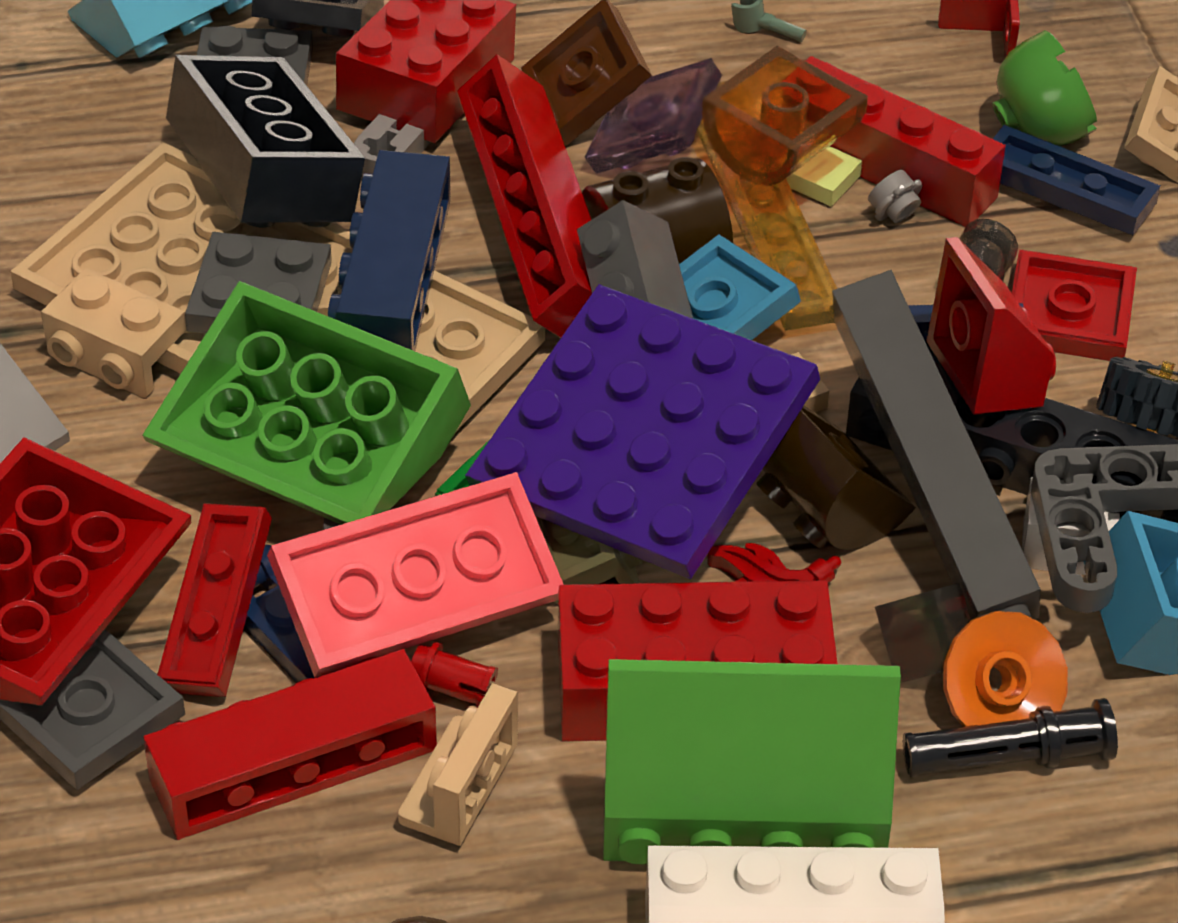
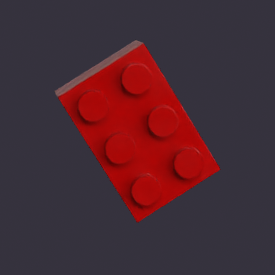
M390 0L336 52V109L369 121H373L378 114L396 120L397 130L400 131L406 124L424 130V140L436 143L464 113L457 90L496 54L509 63L514 60L517 4L505 0Z

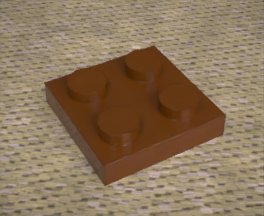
M601 0L521 67L525 74L543 85L565 146L570 144L584 131L590 129L596 121L625 97L635 92L641 84L652 76L619 10L609 0Z

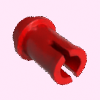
M434 642L431 647L420 644L411 660L427 692L432 690L474 704L477 708L491 686L490 682H495L498 676L497 667L486 666L444 652L443 644Z

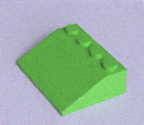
M239 281L142 436L146 442L342 525L390 510L440 459L468 412L471 403L458 368Z
M609 659L603 861H626L631 864H647L648 846L888 848L893 810L901 681L900 666Z

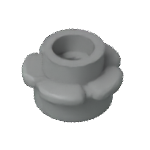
M898 170L879 182L868 196V201L876 209L875 218L882 221L890 217L894 223H898L909 217L921 204V199L917 196L922 189L921 181L919 179L913 181L904 170Z

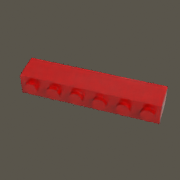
M496 54L461 86L457 92L532 319L561 338L592 294L577 233L578 228L592 219L543 85Z

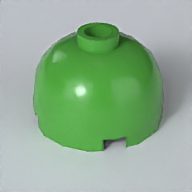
M1046 30L1016 46L1001 63L996 80L1000 99L992 102V107L1001 126L1006 125L1061 147L1096 131L1097 128L1093 123L1097 122V117L1091 98L1075 67L1069 70L1061 60L1058 61L1056 59L1057 56L1066 51L1058 40Z

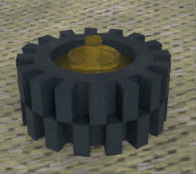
M1126 357L1111 358L1096 408L1102 410L1108 416L1117 417V420L1124 423H1133L1138 428L1151 432L1156 431L1158 434L1166 436L1171 434L1178 438V371H1173L1175 364L1163 361L1162 365L1156 366L1143 360L1137 362Z

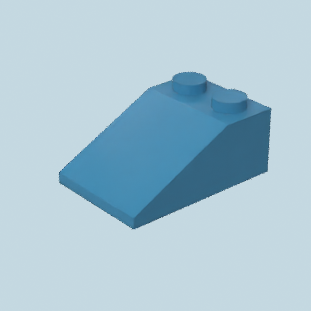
M1127 511L1109 530L1117 564V578L1111 601L1099 611L1118 664L1168 675L1178 674V523Z

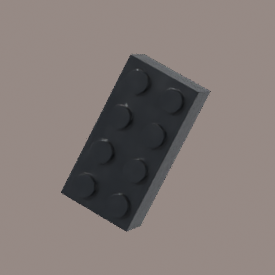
M175 56L166 119L241 223L259 228H267L273 226L275 222H300L310 227H326L331 222H351L352 215L356 209L365 157L284 57Z

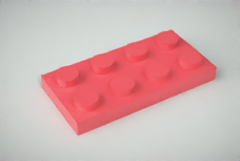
M517 472L272 545L267 554L315 678L356 665L367 658L380 657L401 649H407L557 601L559 585H564Z

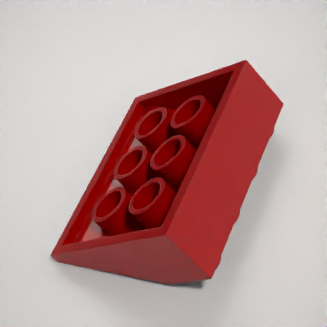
M23 437L0 463V700L43 705L190 526L191 515Z

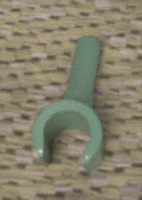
M740 0V4H731L733 23L741 33H754L763 28L798 42H802L806 36L807 30L764 12L763 0Z

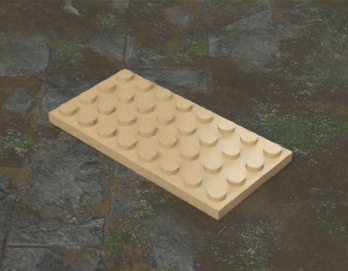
M163 142L10 272L13 289L46 306L83 269L87 268L186 312L212 232L331 244L332 263L317 311L328 316L331 295L341 294L342 289L339 288L341 256L343 252L352 253L353 248L350 247V230L333 222L326 227H310L300 222H275L273 226L267 228H259L241 223L192 155ZM434 270L415 352L458 368L471 403L468 412L458 427L459 429L545 341V328L534 322L532 316ZM186 330L156 362L181 374L205 336V333L187 332Z

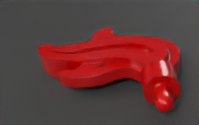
M746 543L745 549L733 545L713 546L707 554V564L709 567L724 570L736 579L734 582L828 580V583L835 579L834 571L842 563L840 557L832 556L828 560L818 558L805 569L790 570L784 566L780 558L772 550L756 543Z

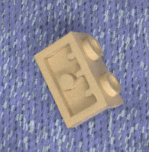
M492 683L478 708L470 706L463 716L452 718L398 810V818L401 825L461 846L518 744L517 691Z

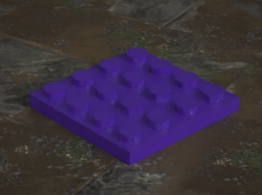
M598 284L465 476L469 486L517 472L535 516L691 580L819 383L818 367L815 363Z

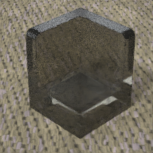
M960 583L875 606L891 666H900V683L943 672L944 660L953 638L971 621Z

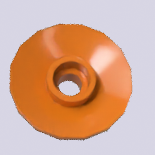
M993 611L971 620L953 638L944 660L943 690L952 715L963 727L1028 719L1030 712L1035 711L1040 706H1050L1053 712L1062 710L1068 693V667L1059 642L1041 622L1021 612ZM993 667L1000 672L1002 677L1001 686L997 691L992 690L989 682L990 670Z

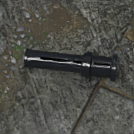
M1105 698L1094 699L1091 707L1053 712L1050 706H1040L1035 711L1030 712L1028 719L969 725L960 728L914 734L908 732L903 734L902 740L905 766L911 778L918 777L921 774L980 768L1034 759L1037 765H1044L1046 768L1057 767L1060 759L1099 755L1104 761L1113 760L1116 758L1118 750L1115 717L1109 701Z

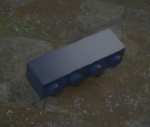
M379 150L373 173H364L362 178L360 205L363 208V213L354 212L352 215L350 247L353 248L352 253L343 252L341 256L339 288L342 289L341 294L331 295L328 317L416 351L451 202L450 156Z

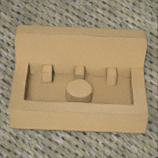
M1159 66L1146 81L1124 148L1134 154L1144 164L1154 167L1178 183V77Z
M87 268L83 269L41 311L47 351L50 356L65 366L76 367L104 380L116 389L127 390L142 398H146L154 390L151 366L187 330L184 310Z

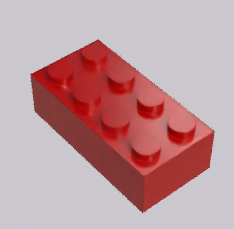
M828 580L559 585L558 656L562 741H606L609 659L838 664Z

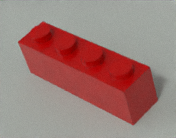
M813 56L805 60L779 84L776 138L802 150L815 139L862 160L860 177L875 185L893 172L904 170L913 181L919 179L922 183V189L917 194L921 199L920 206L966 228H969L998 198L1005 144Z
M404 649L380 657L364 659L356 665L317 678L304 679L293 686L252 700H242L230 705L228 708L186 722H176L162 730L144 735L149 780L176 839L180 840L433 752L437 745L436 707Z

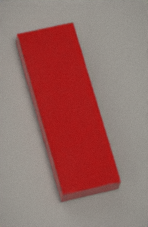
M203 504L157 674L179 694L226 697L272 521V517L265 507Z

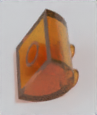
M776 46L706 95L702 102V118L712 147L721 160L734 173L753 184L772 186L785 180L856 127L865 115L868 96L783 48Z

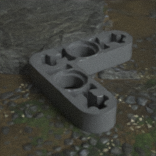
M1178 444L1059 448L1048 450L1039 456L1034 466L1031 496L1052 589L1057 600L1066 608L1076 612H1095L1106 607L1113 597L1117 578V564L1104 512L1178 509ZM1119 471L1131 472L1141 478L1143 482L1135 486H1125L1115 482L1110 475ZM1158 474H1160L1159 481H1157ZM1093 476H1096L1095 484L1092 483ZM1059 478H1063L1065 484H1061ZM1067 521L1077 522L1089 529L1090 533L1082 537H1070L1063 534L1056 526ZM1086 561L1084 569L1089 583H1085L1080 574H1075L1077 562Z

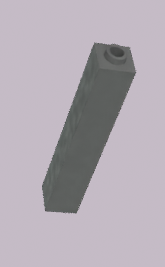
M892 270L832 290L836 327L969 621L993 611L1021 612L1033 619L1038 618L1041 589Z

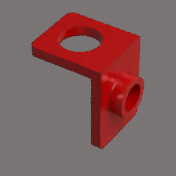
M940 0L938 26L941 29L1003 31L1004 55L1006 58L1009 52L1017 46L1020 26L1018 0Z

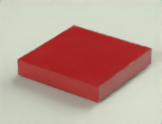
M1019 249L1012 294L1018 303H1023L1031 322L1045 342L1052 346L1054 352L1110 361L1113 357H1125L1137 267Z

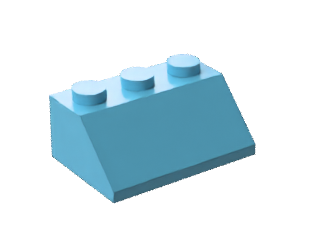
M82 0L67 12L74 23L116 58L132 50H135L138 58H142L169 44L164 36L165 34L180 27L183 35L187 36L213 22L209 14L210 12L224 6L230 15L252 4V0Z

